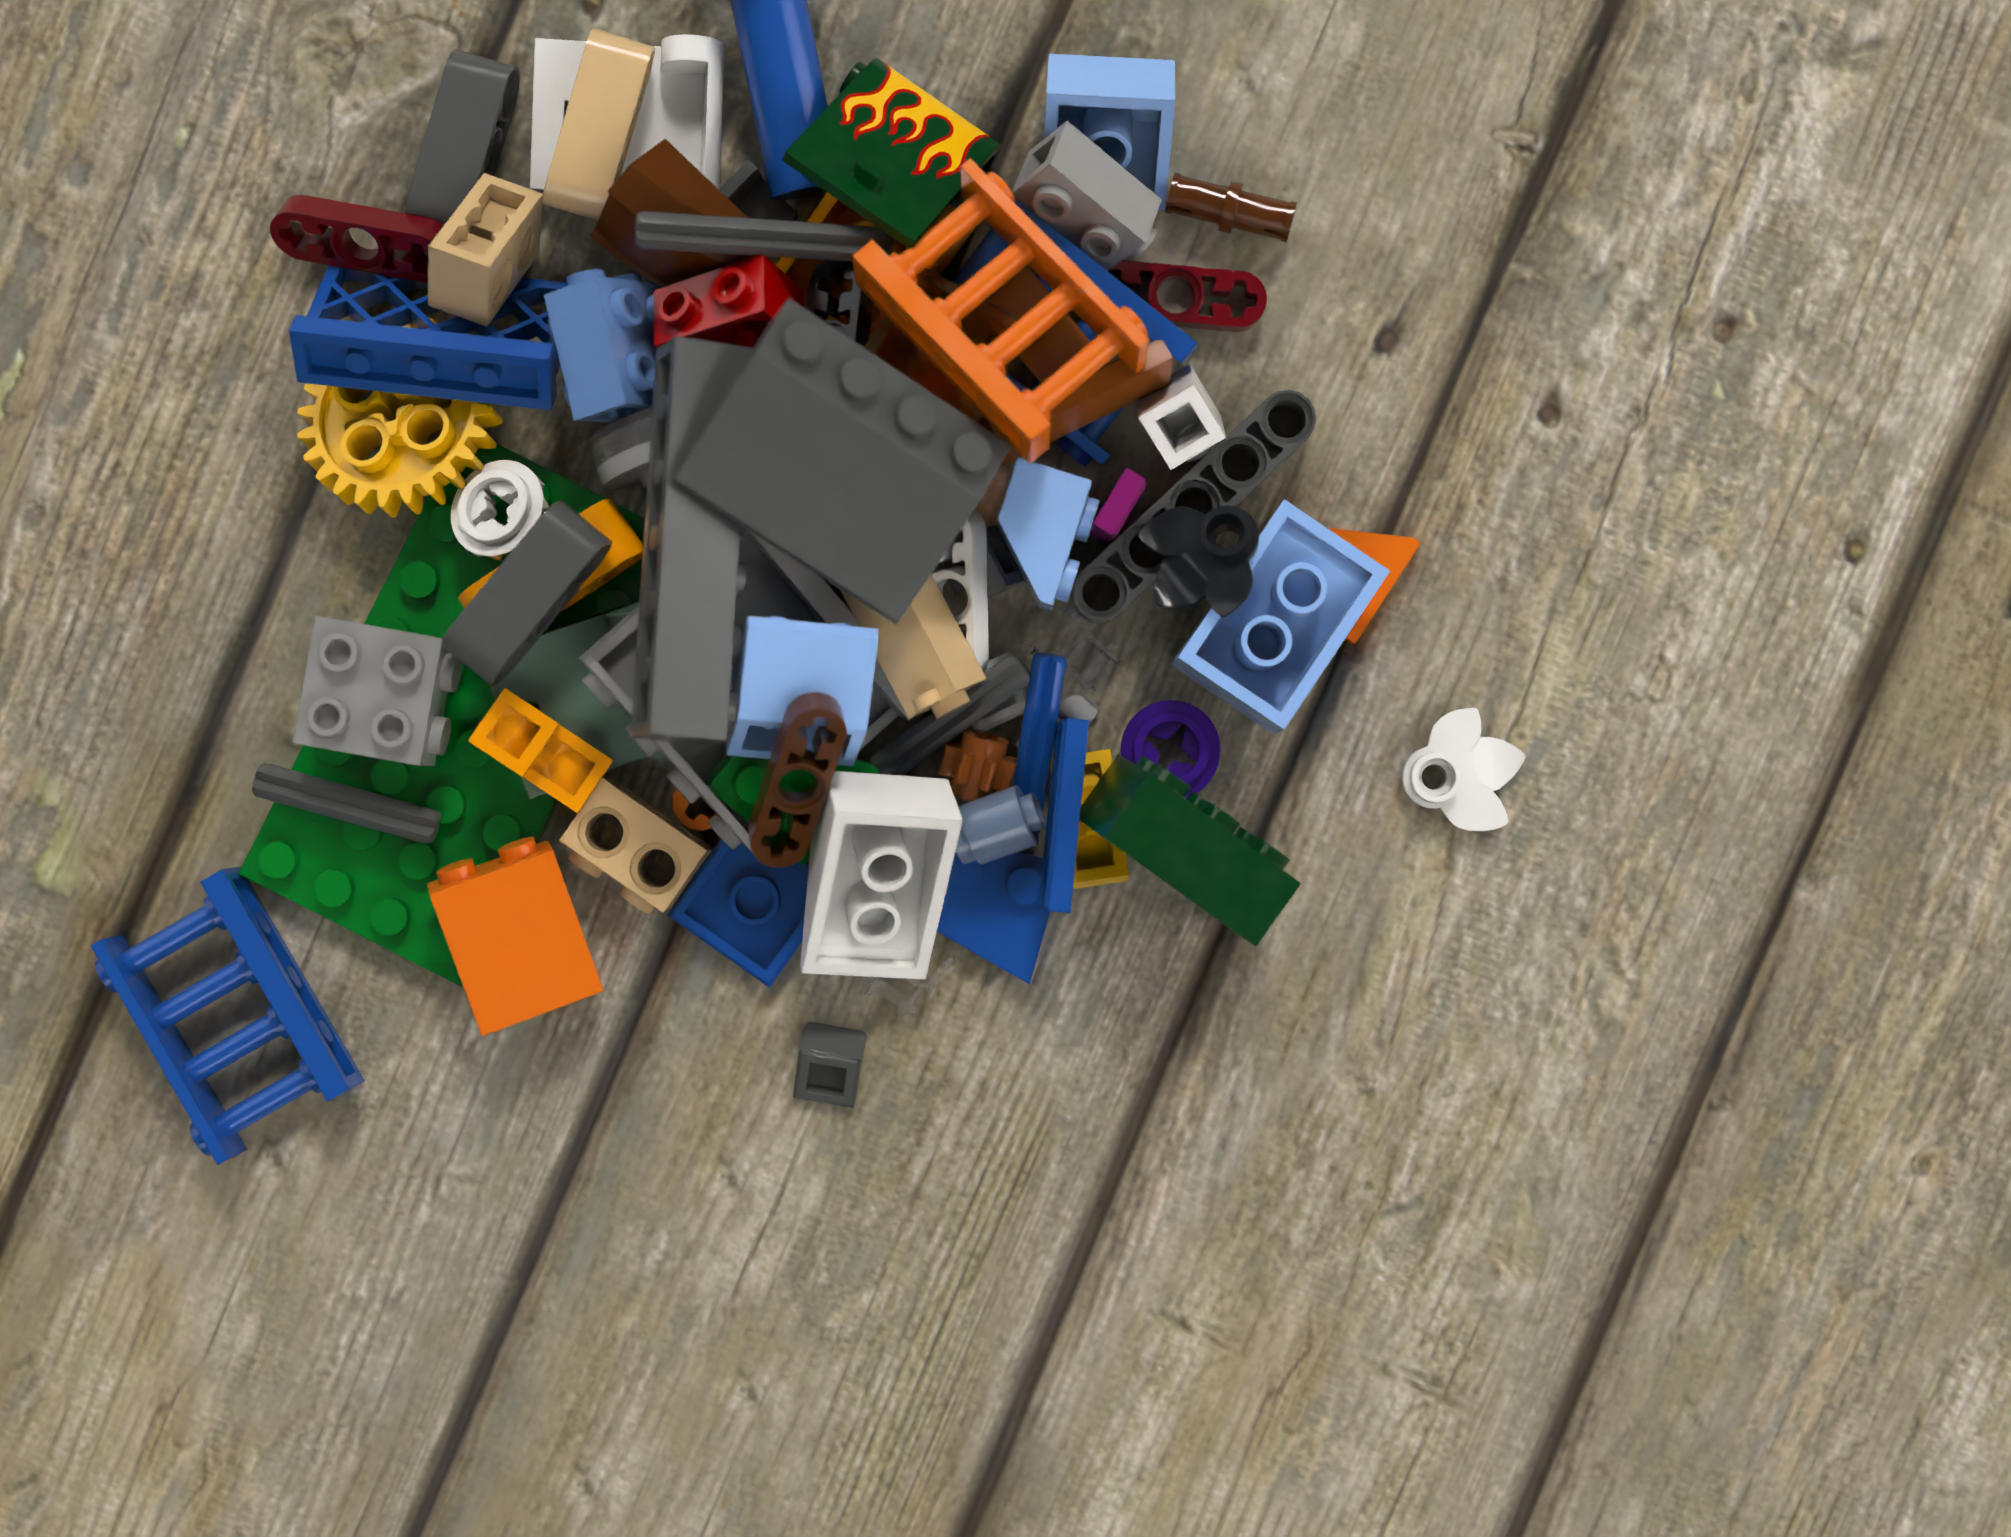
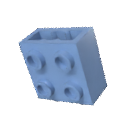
M602 269L585 270L568 276L566 278L568 286L544 294L549 315L548 330L551 339L556 345L564 378L563 393L568 405L571 407L573 420L625 423L651 422L656 348L654 347V290L663 287L653 282L642 281L641 275L636 273L619 275L612 278L606 277Z

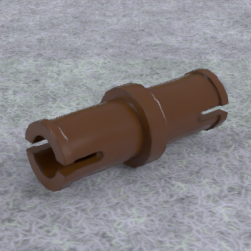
M1175 172L1167 197L1165 213H1174L1218 224V231L1231 234L1232 229L1235 228L1281 240L1280 242L1287 243L1297 202H1286L1242 191L1243 184L1232 181L1229 187L1181 176L1180 173Z

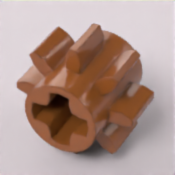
M966 729L963 731L961 742L951 740L945 745L938 774L951 777L949 783L954 796L967 801H973L995 793L996 790L1001 791L1011 787L1017 767V758L1006 756L1009 746L1007 739L982 730Z

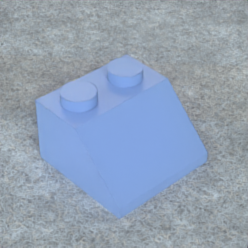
M1049 54L1044 139L1066 121L1070 122L1161 198L1162 201L1158 211H1165L1175 110V60Z

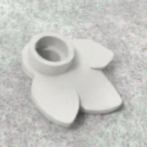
M1477 708L1458 709L1448 712L1439 718L1432 727L1427 746L1418 749L1408 757L1402 769V785L1406 794L1413 802L1426 808H1440L1446 818L1457 828L1467 831L1495 830L1508 823V816L1501 800L1493 791L1502 788L1513 778L1524 763L1526 756L1520 749L1504 740L1481 737V718ZM1430 765L1440 768L1443 774L1442 783L1435 789L1427 788L1422 781V773Z

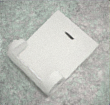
M682 34L665 37L661 41V46H653L655 47V55L621 175L632 162L666 139L714 186L720 189L725 45L720 40L701 35ZM535 38L530 163L531 190L544 192L548 172L568 107L565 103H569L587 41Z

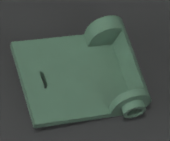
M640 600L544 632L511 673L498 685L490 686L494 700L496 701L502 690L506 688L535 708L536 703L539 711L611 758L613 762L607 771L649 757L624 729L632 719L623 708L615 702L610 708L606 709L581 681L590 671L578 659L638 607ZM660 750L650 757L653 760L666 759L668 767H674ZM520 776L529 799L546 793Z

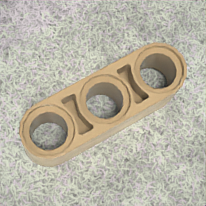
M596 28L591 29L548 172L543 194L544 205L596 221L599 220L609 196L607 191L621 176L651 73L655 47Z

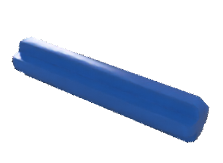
M1044 652L1035 653L1032 659L1016 760L1017 767L1013 780V786L1018 785L1024 795L1032 792L1035 794L1042 812L1066 668L1064 657Z

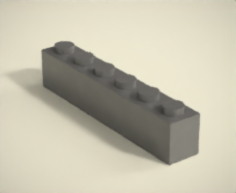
M675 336L656 349L631 738L707 745L727 741V732L733 729L736 722L737 697L735 692L730 691L731 669L738 662L742 645L741 631L739 627L734 626L736 601L742 597L746 580L745 565L743 562L738 561L740 536H743L747 529L681 488L672 480L750 354L752 348Z

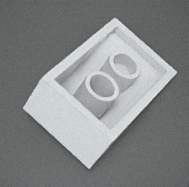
M835 771L811 839L800 962L802 973L926 979L963 821L948 779Z

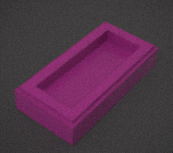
M1126 468L1096 517L1089 536L1106 546L1114 542L1147 485L1144 483L1146 479Z

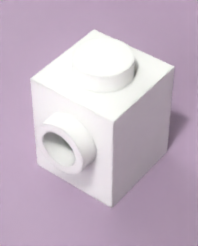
M1190 364L1173 373L1168 386L1136 401L1138 418L1170 470L1185 461L1192 462L1204 457L1220 441L1226 438L1222 416Z

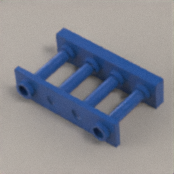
M1015 198V204L1119 309L1122 306H1126L1141 319L1147 329L1149 343L1155 340H1163L1173 359L1182 366L1198 348L1196 341ZM988 223L986 225L991 230L939 296L942 300L946 299L1009 246ZM1038 274L1035 275L1048 292L1051 293L1053 289ZM1082 319L1079 321L1077 326L1090 341L1098 336ZM994 328L983 343L988 346L1000 334ZM1006 371L1004 375L1020 392L1024 389L1033 391L1042 384L1035 378L1030 386L1026 387L1009 372ZM1124 407L1061 437L1056 444L1085 467L1092 458L1101 465H1105L1113 455L1097 442Z
M241 867L221 869L202 880L200 883L208 895L204 898V906L132 948L124 935L101 939L90 945L98 958L95 962V968L100 980L111 992L119 994L193 1122L190 1124V1133L195 1144L205 1155H212L217 1165L247 1150L238 1132L310 1090H313L315 1093L322 1092L328 1102L365 1082L249 879L238 874ZM216 927H219L221 930L227 929L239 949L235 953L236 960L162 1002L144 969ZM248 981L255 985L259 983L271 1004L267 1007V1014L193 1056L175 1024ZM280 1035L285 1039L290 1037L302 1057L298 1062L299 1068L225 1111L206 1078Z

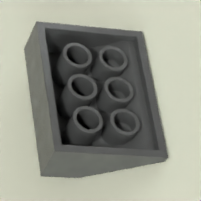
M788 298L767 324L672 482L896 624L901 620L981 501L1009 452L1011 445Z

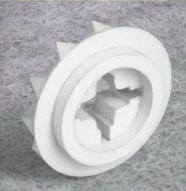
M512 460L493 461L485 464L482 471H473L465 479L467 485L464 490L458 488L453 499L451 525L455 537L464 548L477 557L487 556L502 561L504 555L511 552L541 517L542 512L549 508L543 496L542 489L545 484L527 466ZM494 495L509 504V507L506 509L509 518L505 526L494 519L497 515L495 507L497 502L493 497Z

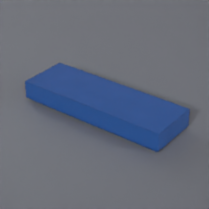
M1065 718L1059 720L1056 724L1039 905L1047 911L1071 913L1089 720Z

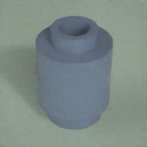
M1014 785L960 805L959 811L963 821L956 853L963 864L977 860L980 865H984L1038 845L1039 837L1037 831L1045 829L1046 823L1035 794L1032 792L1024 795L1020 787Z

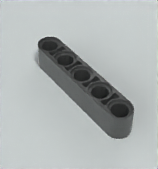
M1284 390L1274 393L1260 404L1225 439L1216 445L1081 571L1074 582L1071 594L1073 607L1078 615L1087 622L1102 624L1108 623L1122 614L1155 583L1160 565L1162 564L1161 562L1152 568L1139 567L1132 561L1129 555V544L1132 539L1138 536L1144 525L1157 515L1175 508L1177 497L1184 493L1193 492L1201 495L1208 503L1209 511L1220 506L1236 507L1299 449L1314 431L1316 414L1310 400L1300 392ZM1280 407L1288 408L1295 412L1300 421L1299 434L1291 438H1283L1273 433L1268 422L1269 412ZM1231 450L1244 451L1250 455L1255 467L1253 477L1247 481L1239 482L1226 476L1222 469L1221 461L1223 455ZM1092 578H1106L1115 585L1118 599L1114 607L1100 612L1086 605L1083 600L1082 590L1086 582Z

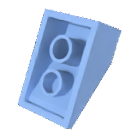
M1285 499L1259 534L1258 549L1249 561L1253 585L1247 600L1237 610L1224 618L1209 606L1170 664L1273 735L1285 730L1390 572V570Z

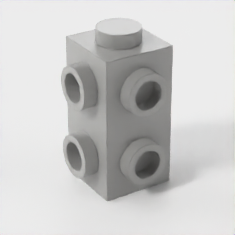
M1068 121L1028 152L1012 190L1017 200L1107 271L1128 256L1131 259L1139 257L1149 247L1156 235L1153 223L1162 199Z

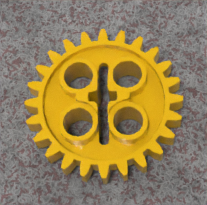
M429 318L435 325L437 324L434 319ZM412 323L402 326L416 328ZM305 384L303 389L316 401L313 405L298 408L297 413L311 426L298 432L297 436L310 449L303 458L317 471L315 476L317 480L328 490H333V493L348 506L354 502L366 514L370 515L379 505L390 517H396L402 501L418 515L422 513L424 496L430 494L442 506L446 504L444 486L452 483L455 487L464 490L467 484L461 472L466 467L482 471L485 467L475 455L478 448L495 449L497 443L485 431V428L502 424L503 419L491 407L494 404L381 391H372L366 400L359 403L361 397L370 390ZM443 429L440 436L434 442L426 444L428 438L434 432ZM382 445L374 457L366 460L369 453L375 447Z

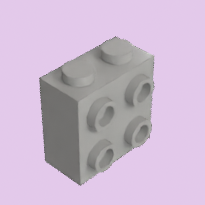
M315 615L292 743L417 766H435L436 756H443L448 747L451 720L444 717L448 692L454 693L459 685L462 662L441 645L443 638Z

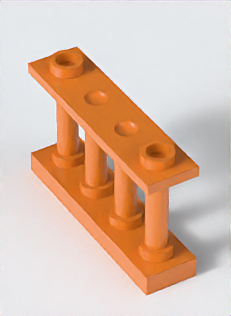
M969 159L961 166V197L965 202L922 236L912 248H908L901 255L893 252L888 256L873 240L868 242L852 256L855 283L1017 452L1031 464L1050 447L1051 423L1049 421L1051 420V415L1049 412L1115 355H1118L1135 373L1139 372L1146 365L1149 346L1148 332L1144 323L1130 308L1122 306L1119 309L1015 204V198L1011 189L999 175L994 172H989L986 175ZM985 220L1009 246L946 299L942 300L936 297L932 301L916 285L918 284L917 275ZM1028 264L1053 291L988 346L984 343L975 346L960 330L962 328L961 320ZM1073 309L1098 336L1035 390L1024 389L1020 392L1004 376L1006 374L1005 365Z

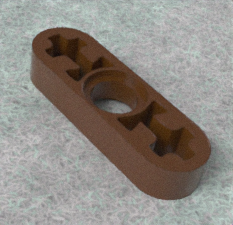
M810 692L800 695L788 705L748 823L752 853L759 862L766 866L774 868L791 866L800 861L809 848L847 737V728L842 708L838 701L828 694ZM816 718H824L827 726H819L812 741L814 752L806 749L807 738L804 726H812ZM792 770H806L815 776L812 785L801 792H788L779 786L780 779ZM780 810L788 813L789 834H782L778 842L769 841L768 836H773L778 832L782 820Z

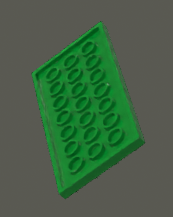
M497 444L495 449L478 448L475 454L483 465L498 460H512L527 466L545 484L542 489L543 496L549 507L558 500H562L579 514L590 506L606 499ZM466 467L461 474L466 479L475 470ZM452 483L444 486L446 504L441 506L430 494L428 495L423 505L422 513L418 515L364 624L443 638L447 630L464 610V607L458 600L459 595L476 581L498 568L511 553H506L502 561L487 556L477 557L459 543L451 525V507L458 490ZM494 495L493 497L497 502L495 505L497 515L494 519L505 526L509 518L506 511L509 504ZM617 504L643 544L645 518ZM642 559L560 613L545 632L639 601ZM462 663L459 685L454 693L448 692L444 717L451 720L448 747L443 756H436L435 766H417L303 745L291 767V770L437 810L441 814L439 831L433 842L420 843L274 802L238 874L462 987L463 984L429 896L427 883L438 879L436 871L454 862L473 859L475 866L499 858L497 850L513 841L534 837L536 844H538L559 801L547 793L529 799L520 775L468 742L495 700L490 685Z

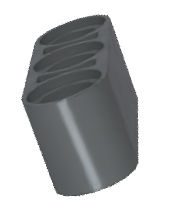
M457 49L451 52L443 71L406 201V214L432 218L445 225L484 173L495 176L519 92L520 71L518 67Z
M558 500L541 515L457 617L444 635L441 645L491 687L498 685L517 666L603 561L612 546V541L564 501Z

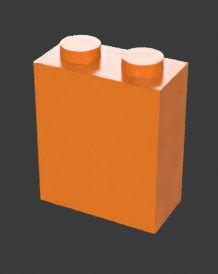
M534 837L513 841L497 850L499 858L475 866L473 859L454 862L436 871L438 879L427 883L429 896L482 1036L604 991L557 859L548 840L536 844Z

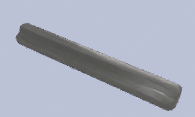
M645 211L637 213L634 231L636 245L642 249L754 256L764 254L770 257L853 262L852 256L871 240L888 256L893 253L894 244L891 236L875 226Z

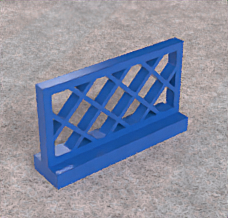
M329 265L307 316L296 315L289 329L297 382L552 411L557 397L556 375L560 361L556 345L551 339L548 330V311L537 316L529 307L540 302L545 303L544 294L564 288L568 284L567 282L522 277L491 321L494 322L513 314L521 323L498 331L490 323L486 327L458 316L435 325L427 316L441 310L428 306V295L412 302L404 295V293L414 289L428 290V283ZM344 281L370 283L372 285L352 294H348L341 288ZM387 300L395 307V309L375 317H371L364 310ZM349 316L353 321L339 319ZM412 323L416 328L402 326ZM475 330L479 335L465 333ZM537 337V338L540 339L542 342H535V341H528V340Z

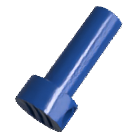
M730 0L771 200H792L827 193L824 189L782 161L785 151L828 107L807 0Z

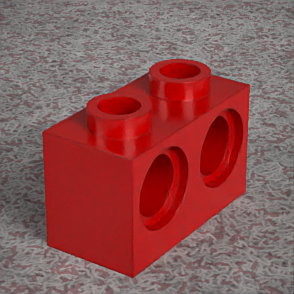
M764 254L654 290V347L657 349L673 337L680 336L753 349L769 321L788 298L804 308V290Z

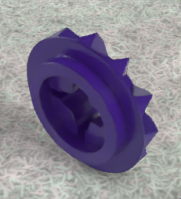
M1163 700L1152 703L1135 714L1127 724L1121 740L1120 755L1134 764H1137L1143 755L1156 765H1159L1157 761L1160 753L1152 747L1153 744L1145 740L1146 736L1149 735L1155 739L1159 737L1168 740L1173 732L1177 733L1181 725L1186 727L1181 735L1183 740L1181 741L1180 748L1188 753L1187 757L1195 762L1192 766L1186 762L1172 761L1165 769L1191 787L1184 796V798H1187L1191 791L1197 793L1202 790L1215 775L1221 756L1218 732L1210 718L1203 711L1189 703L1178 700Z

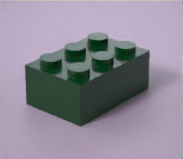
M1118 754L1081 805L1080 821L1256 947L1301 885L1298 880L1284 871L1290 859L1264 840L1256 838L1242 827H1239L1241 824L1210 801L1207 802L1192 791L1185 799L1184 796L1191 787L1161 765H1156L1143 755L1137 764H1134Z

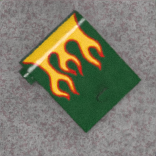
M875 58L867 66L862 62L855 64L843 81L836 99L785 151L782 161L902 245L912 248L955 198L961 194V166L971 159L987 175L1001 151L1002 144L879 58Z

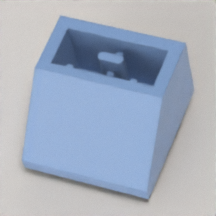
M1018 457L998 517L999 531L1025 579L1038 608L1051 613L1055 599L1068 602L1080 564L1079 561L1069 558L1074 539L1087 542L1100 500L1088 497L1092 480L1035 462L1029 464L1025 459Z
M748 616L742 634L740 656L731 671L730 691L736 694L738 708L735 725L731 731L727 732L726 755L770 759L788 705L800 695L820 692L836 699L844 715L847 737L837 765L854 766L868 727L878 647V629L855 627L846 623L825 624L788 620L779 616ZM816 718L812 726H804L807 738L806 749L814 752L812 741L815 732L819 726H827L824 718Z

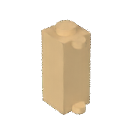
M932 575L929 576L901 620L896 624L841 590L859 626L878 629L876 658L908 719L932 709L936 719L955 711L971 701L966 690L987 679Z

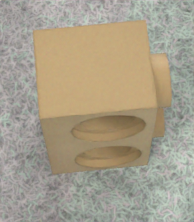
M484 173L428 247V306L487 327L540 253L543 194Z
M614 778L601 779L559 840L572 849L567 858L574 865L595 878L599 879L602 873L605 872L624 885L619 894L630 904L647 914H651L654 908L663 913L672 910L714 849ZM604 814L615 816L623 827L622 840L612 850L599 845L594 837V825L598 818ZM654 850L665 851L672 857L675 863V874L667 885L656 884L646 875L645 861Z

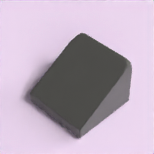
M808 1022L805 1025L799 1047L793 1097L854 1108L866 1044V1033L860 1030Z

